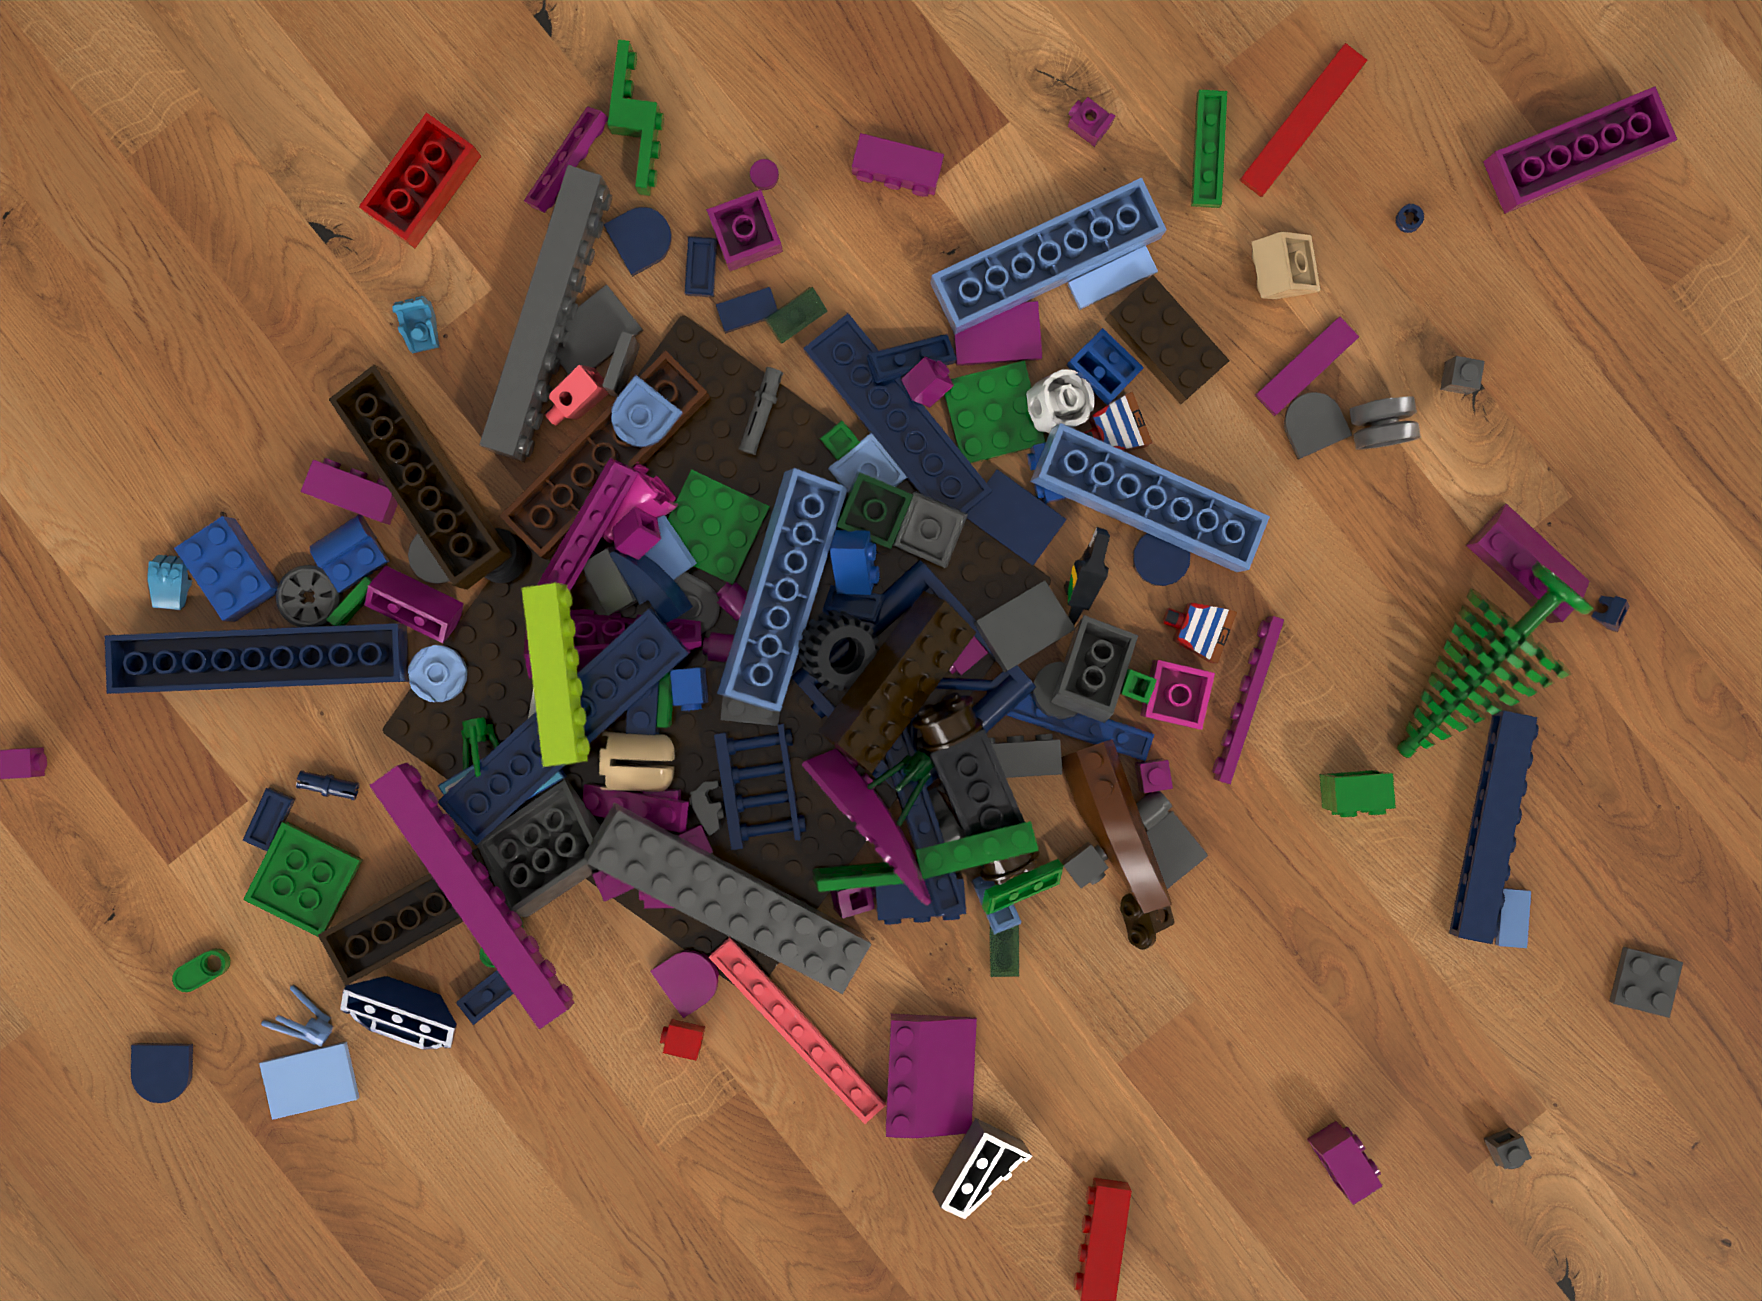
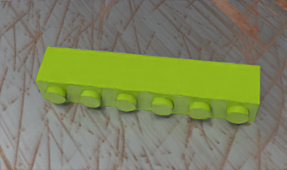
M559 583L522 588L543 767L588 761L587 755L589 754L590 746L588 739L585 737L583 726L586 723V714L581 707L580 701L583 688L582 682L578 678L576 667L579 664V655L574 648L575 624L570 617L569 609L572 605L571 593L567 589L566 584Z

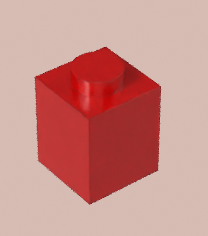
M672 1019L669 1027L664 1026L661 1033L660 1043L664 1044L663 1053L697 1061L706 1026Z

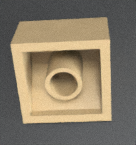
M1278 232L1252 241V260L1256 266L1257 289L1260 292L1261 298L1281 299L1321 291L1311 235Z

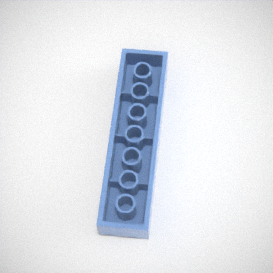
M1139 178L933 274L930 284L955 335L1145 245L1151 244L1161 239L1167 229L1143 179Z
M1062 423L1051 429L1030 481L1234 572L1250 569L1270 517Z
M795 468L784 472L717 694L770 711H781L798 655L799 640L803 638L801 634L808 622L848 487Z

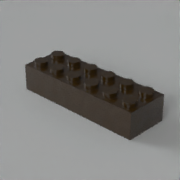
M923 591L818 732L851 761L872 773L977 632L945 600Z
M479 849L472 850L471 854L477 863H482L487 869ZM428 874L318 934V937L344 985L347 986L464 921L432 875ZM489 874L488 879L490 880V882H491V883L493 884V886L495 887V885H494V883H493V880H492V878H491V876H490V874Z

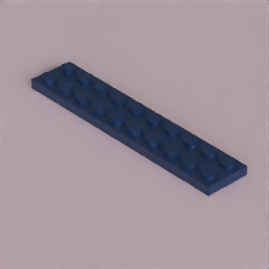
M652 608L643 613L577 674L582 682L583 691L582 695H580L581 707L586 714V723L583 726L584 734L589 744L690 653ZM537 712L530 716L480 762L481 775L479 777L475 776L473 768L438 800L439 805L475 845L486 838L566 765L543 767Z

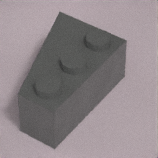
M975 1118L932 1192L940 1208L965 1219L992 1194L991 1190L1003 1179L1005 1181L1012 1176L1011 1172L1022 1161L1027 1162L1032 1157V1154L1022 1140Z

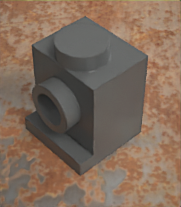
M1511 1128L1484 1138L1496 1166H1501L1504 1169H1516L1521 1167L1526 1160L1532 1158L1523 1136Z

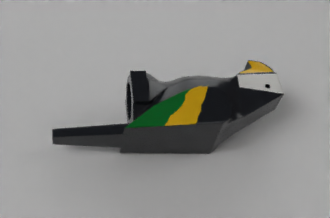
M1096 527L1094 529L1088 547L1081 559L1076 560L1072 567L1070 581H1066L1064 585L1066 595H1068V606H1071L1068 617L1073 625H1075L1084 609H1090L1108 577L1109 568L1105 565L1104 559L1110 535L1103 528Z

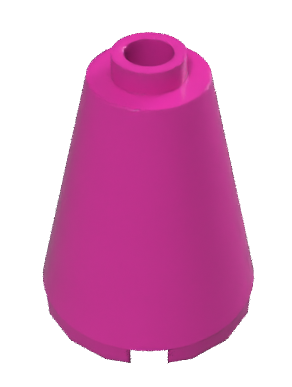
M636 464L633 467L638 474L602 535L609 543L614 541L612 527L634 507L659 518L660 516L667 515L678 506V503H674L676 497L669 487L657 475L654 478L649 477L646 474L649 469L645 466Z

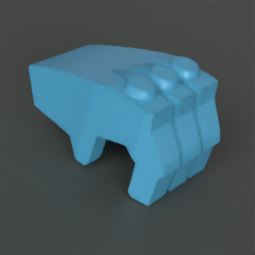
M424 296L416 297L415 300L412 298L405 300V302L399 301L394 303L392 308L393 313H396L398 318V331L403 336L411 353L440 347L436 316L431 301H428Z
M157 555L152 561H149L147 575L152 608L181 610L186 604L188 590L192 586V580H188V568L180 557Z

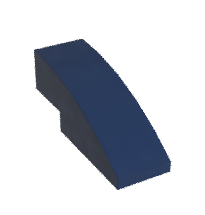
M618 550L609 554L639 605L649 600L655 612L665 624L693 608V605L676 582L647 556L643 555L638 560L627 554H622Z

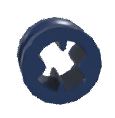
M1415 204L1405 205L1396 216L1397 227L1405 233L1416 231L1424 221L1423 210ZM1413 213L1415 215L1413 220L1416 224L1413 221L1410 225L1405 222L1406 216L1403 214Z

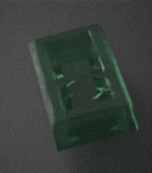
M809 287L764 320L779 343H784L824 315L828 310L815 289Z

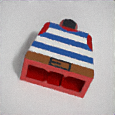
M1133 392L1126 394L1094 413L1089 418L1092 429L1082 432L1125 452L1145 448L1153 443Z
M1191 602L1186 604L1183 613L1168 608L1162 623L1176 628L1173 637L1175 643L1207 662L1216 664L1219 662L1237 612Z

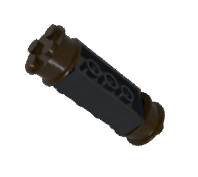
M954 692L945 696L943 701L932 706V704L921 707L917 712L918 716L915 717L912 724L914 728L920 729L924 738L923 749L928 752L930 759L934 763V768L965 837L1025 823L986 731L982 727L983 721L981 718H976L971 707L973 698L967 695L960 696L959 692ZM1040 851L981 865L980 876L985 881H993L995 885L1003 884L1014 875L1033 870L1037 866L1036 861L1040 856Z

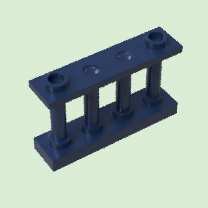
M785 723L778 724L779 733L734 740V737L729 738L728 732L714 734L731 850L744 848V841H748L749 837L794 831L795 840H801V832H806L804 814H798L788 746H793L791 728H785ZM781 745L783 762L745 768L733 766L731 755H735L736 751ZM785 773L787 791L743 797L742 794L737 795L736 784L740 783V780ZM785 802L790 804L792 819L747 826V823L742 824L740 812H745L746 808Z

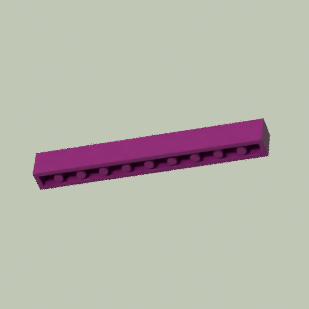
M408 762L397 765L370 784V788L540 1030L566 1012L575 1003L572 999L573 994L570 988L564 983L561 984L555 975L556 969L548 959L545 960L538 951L539 945L533 936L527 935L522 928L523 923L519 915L515 911H511L506 905V898L503 892L498 887H494L488 879L489 873L485 866L480 862L477 863L474 859L469 843L464 838L458 836L454 830L455 824L447 814L442 813L437 805L438 799L435 794L429 789L426 790L420 781L421 775L414 766L409 765Z

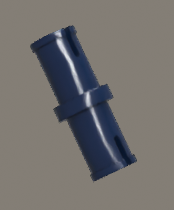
M304 770L299 772L297 780L300 782L296 783V788L320 792L324 797L333 795L353 801L356 800L359 792L356 788L359 789L360 786L359 782L337 779L332 774L323 776L305 772Z

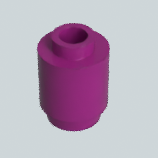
M727 582L716 594L720 598L716 603L735 621L740 620L748 592L737 582L733 585Z
M711 632L709 638L704 637L703 655H708V661L726 663L735 634Z

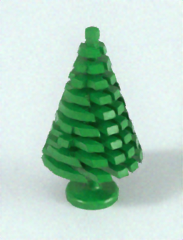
M1537 562L1532 567V572L1548 589L1518 622L1506 613L1504 615L1501 614L1498 606L1489 599H1483L1479 592L1470 588L1467 595L1468 600L1475 608L1481 609L1483 616L1494 626L1498 624L1502 628V633L1494 626L1490 628L1487 625V620L1477 613L1473 614L1469 607L1462 605L1459 612L1460 617L1470 624V628L1482 639L1484 637L1488 639L1489 645L1482 639L1478 641L1475 638V634L1466 627H1461L1458 623H1454L1451 632L1458 637V640L1469 651L1473 650L1477 658L1470 653L1467 655L1463 651V647L1454 641L1446 640L1443 646L1444 650L1456 663L1459 662L1464 666V671L1458 666L1455 668L1447 658L1443 656L1438 657L1436 662L1437 668L1443 675L1446 674L1451 678V682L1456 687L1447 680L1443 681L1435 672H1431L1428 682L1439 691V695L1444 700L1434 693L1431 694L1427 689L1423 690L1420 698L1433 712L1430 714L1424 708L1416 705L1413 715L1422 725L1418 727L1414 723L1408 722L1405 731L1409 737L1397 746L1398 752L1405 758H1411L1417 752L1420 745L1425 749L1436 745L1428 736L1430 733L1442 741L1450 738L1452 734L1442 724L1443 722L1459 732L1469 728L1460 719V715L1454 711L1455 709L1466 718L1469 717L1474 723H1479L1486 719L1484 714L1477 710L1468 698L1478 706L1482 705L1485 707L1486 711L1492 715L1502 711L1503 709L1492 696L1489 697L1484 692V688L1491 694L1495 692L1499 700L1509 706L1519 703L1520 700L1504 683L1506 680L1511 682L1512 688L1522 695L1525 694L1527 697L1536 694L1537 690L1528 684L1527 679L1516 669L1512 670L1509 667V663L1517 669L1521 667L1528 678L1535 683L1539 682L1543 688L1554 684V681L1547 673L1544 674L1540 670L1539 665L1529 656L1535 655L1539 664L1549 671L1553 670L1556 676L1561 679L1572 675L1569 669L1559 659L1556 660L1552 656L1551 651L1541 642L1536 643L1531 633L1562 602H1566L1583 615L1589 614L1594 608L1540 562ZM1521 649L1528 655L1523 656L1521 653ZM1496 675H1497L1499 678H1501L1504 682L1500 683V682L1497 680Z

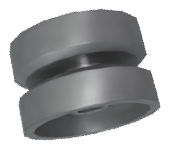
M1414 397L1385 398L1349 409L1352 424L1356 426L1371 425V427L1361 429L1354 434L1355 448L1357 450L1385 447L1421 438L1419 423L1415 421L1399 422V420L1411 417L1417 412Z

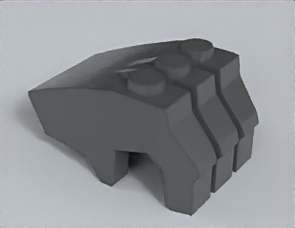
M720 780L703 782L697 790L691 792V797H689L690 805L709 836L722 827L721 819L725 818L724 802H712L708 795L710 789L721 786Z

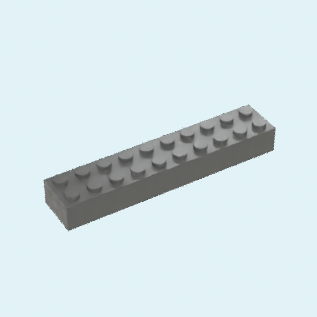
M570 165L567 166L479 444L492 453L524 463L526 457L532 455L535 441L532 438L535 429L539 430L543 421L541 409L543 403L549 401V394L552 392V386L549 384L552 375H556L560 367L561 360L556 356L559 347L565 348L569 337V331H566L565 327L568 319L573 321L578 308V304L575 303L578 292L582 293L585 288L586 276H584L587 265L591 266L595 255V249H592L595 238H600L603 231L604 223L601 219L604 211H608L611 206L612 194H610V190L602 175Z
M616 803L611 807L584 854L587 863L841 994L844 993L871 946V942L863 933Z

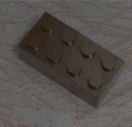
M1154 275L1150 276L1114 308L1105 319L1180 404L1187 400L1230 361Z

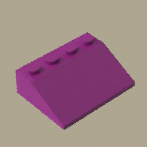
M891 1013L886 1137L926 1138L967 1133L972 1125L976 1017Z

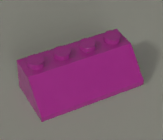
M1507 503L1495 513L1466 545L1531 607L1548 589L1532 572V567L1537 562L1543 564L1582 598H1584L1590 582ZM1562 602L1545 620L1548 623L1563 622L1572 613L1574 608L1566 602Z

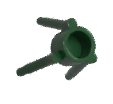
M916 751L912 757L906 755L901 762L867 785L868 789H872L904 767L903 771L906 776L896 786V791H901L910 780L914 782L919 780L896 822L898 826L902 825L924 784L931 777L929 772L934 767V763L921 751Z

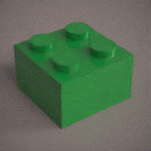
M1367 770L1319 774L1322 808L1331 811L1332 815L1356 817L1357 811L1368 813V815L1387 814L1386 809L1396 808L1393 773Z

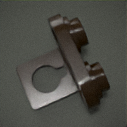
M1131 893L1123 896L1121 900L1120 911L1128 932V940L1138 949L1145 950L1153 946L1156 941V933L1175 923L1170 906L1163 908L1165 920L1161 922L1160 919L1156 920L1155 916L1158 913V909L1144 913Z

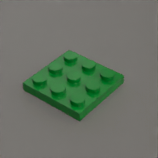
M1025 361L951 379L954 386L944 394L957 447L971 464L1027 450L1033 445L1045 443L1043 432L1038 431L1034 427V422L1028 412L1026 394L1032 387Z
M691 469L676 501L678 506L671 511L668 521L697 562L694 567L733 585L768 514L770 506Z
M284 821L281 823L243 900L318 937V934L329 928L363 859Z

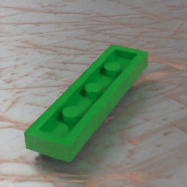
M1199 89L1197 92L1191 207L1220 208L1222 206L1228 91Z
M1029 821L918 849L916 854L922 878L927 879L1039 850L1032 823Z

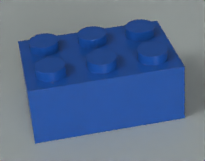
M222 516L174 548L222 621L236 622L276 595L279 583L234 518Z

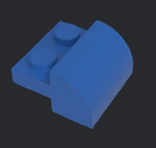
M1104 328L1066 365L1070 370L1078 372L1076 375L1081 379H1085L1091 385L1093 392L1107 406L1144 368Z
M360 514L310 546V552L319 568L324 570L338 593H343L364 579L365 576H369L390 562L376 541V535Z

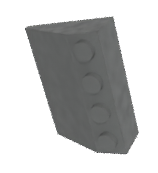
M563 780L503 821L477 844V847L494 885L503 892L506 898V905L511 911H515L519 917L527 918L591 876L592 872L599 870L587 863L584 854L601 825L590 810L586 808L584 802L569 781Z

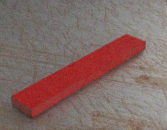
M1345 43L1239 181L1262 198L1368 60Z

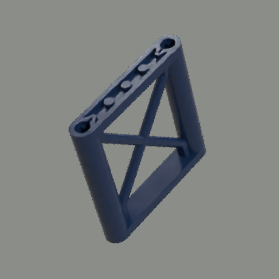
M918 560L882 593L885 599L878 625L863 621L874 631L872 634L878 637L908 608L913 606L923 591H926L945 600L977 632L975 638L997 662L975 627V618L921 560ZM848 637L838 640L833 645L829 654L830 663L841 660L847 654L849 649ZM1016 665L1005 673L1002 671L993 680L943 678L935 689L989 691L972 707L976 718L982 719V727L987 733L1026 698L1036 686ZM802 666L791 676L792 679L814 702L810 707L821 719L825 716L829 717L836 708L824 695L830 688L824 686L808 674L809 672ZM917 713L907 725L915 752L917 751L918 729L914 728L912 722L918 716ZM925 750L923 753L929 757L928 752ZM882 759L871 774L878 778L889 770L887 763ZM934 767L929 772L931 777L925 783L926 787L930 786L938 778ZM889 777L885 781L895 790L892 778Z

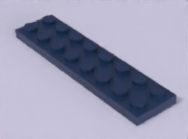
M849 313L803 348L806 355L866 429L873 434L917 492L965 513L992 493L993 490L924 405L911 399L901 377L875 383L866 357L868 353L879 350Z

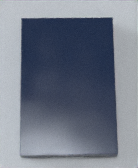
M997 469L987 482L993 490L992 493L967 512V519L1033 566L1067 519Z

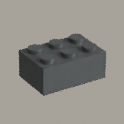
M1084 615L1075 627L1076 629L1074 630L1050 703L1105 723L1114 713L1138 635Z

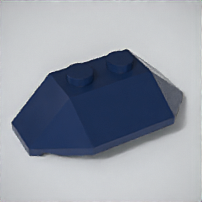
M388 976L347 985L343 990L340 1010L350 1014L355 1021L369 1031L423 1050L441 1047L451 1048L457 1024L440 994Z

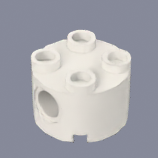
M1062 369L1036 382L1027 391L1028 412L1034 422V427L1038 431L1050 433L1051 429L1060 423L1073 428L1087 421V417L1093 411L1095 405L1094 392L1091 385L1085 379H1081L1076 375L1078 372Z

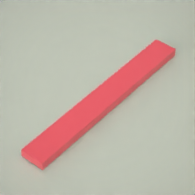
M728 937L709 955L713 963L864 1124L886 1106V1102L732 937Z

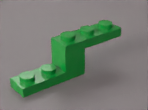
M618 40L608 127L614 135L641 138L635 188L639 195L650 196L651 187H656L657 170L654 169V161L660 158L661 142L657 141L658 130L662 131L664 127V113H660L657 102L628 99L633 96L634 83L633 80H630L631 70L636 69L637 52H633L630 41Z

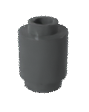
M1161 791L1149 792L1136 803L1147 831L1169 814L1168 810L1173 807Z

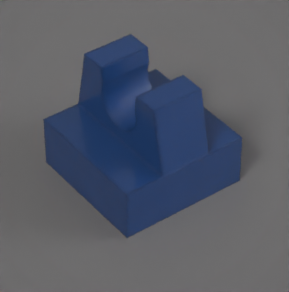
M1600 596L1599 603L1607 606L1608 610L1605 613L1593 611L1591 617L1593 620L1604 625L1606 629L1618 633L1630 607L1628 601L1618 596H1615V598Z

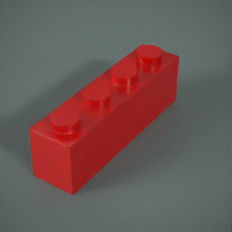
M1094 1177L1093 1185L1087 1188L1086 1204H1090L1089 1213L1083 1216L1082 1233H1086L1084 1244H1079L1078 1261L1081 1262L1080 1272L1075 1273L1074 1290H1077L1080 1301H1116L1132 1193L1128 1182Z

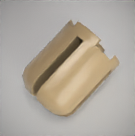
M603 733V736H608L606 749L600 750L599 775L605 776L606 786L600 787L601 790L661 792L670 786L674 777V766L616 764V759L673 761L675 759V749L669 737L660 734Z

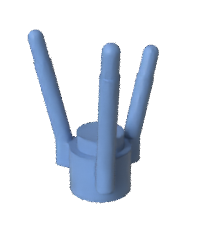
M292 985L290 990L318 1019L311 1018L307 1025L303 1026L277 1015L275 1019L278 1022L291 1028L265 1020L261 1022V1025L322 1047L334 1028L333 1025L328 1023L331 1017L322 1013L298 988Z

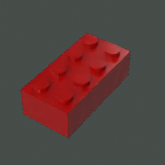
M426 112L361 202L359 208L415 249L481 158V155L472 144Z

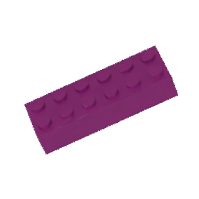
M1656 86L1495 151L1483 163L1503 212L1506 214L1656 153L1678 139Z

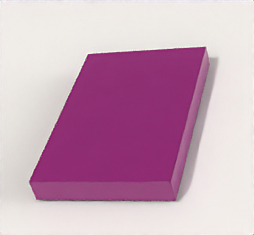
M1038 301L1024 302L955 334L956 366L1042 360Z

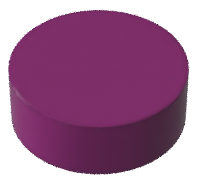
M760 159L752 165L750 177L756 188L769 190L777 184L779 172L774 162L768 159Z

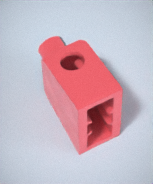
M578 365L549 394V398L554 405L544 413L547 419L557 426L565 418L577 420L609 394L602 387L604 378L596 368Z

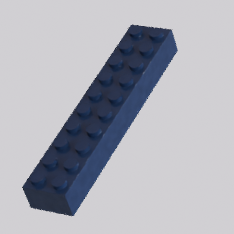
M399 623L105 635L107 694L409 682L407 626Z

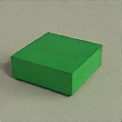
M842 420L820 438L822 443L838 461L860 443Z

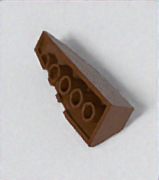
M1113 739L1061 757L1062 768L1079 814L1142 911L1148 913L1172 905Z

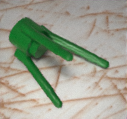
M485 717L462 722L463 770L469 767V749L471 744L476 777L481 775L477 743L487 741L486 736L488 735L494 749L500 745L494 734L493 724L487 725Z

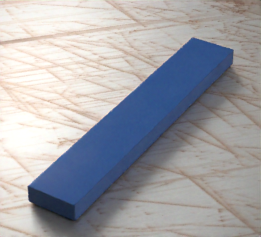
M1032 693L1007 714V716L1094 745L1113 739L1117 752L1143 761L1147 759L1154 737L1153 733L1110 719L1103 723L1079 713L1067 719L1049 717L1043 714L1036 706Z

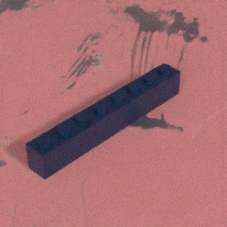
M1504 710L1492 715L1449 934L1458 938L1493 944V939L1498 935L1499 922L1497 919L1499 910L1503 908L1505 902L1503 889L1505 881L1510 876V854L1514 852L1516 847L1514 834L1516 825L1520 823L1522 817L1520 804L1522 797L1527 791V781L1525 779L1527 769L1531 767L1533 761L1531 748L1539 731V726L1536 724L1538 717Z

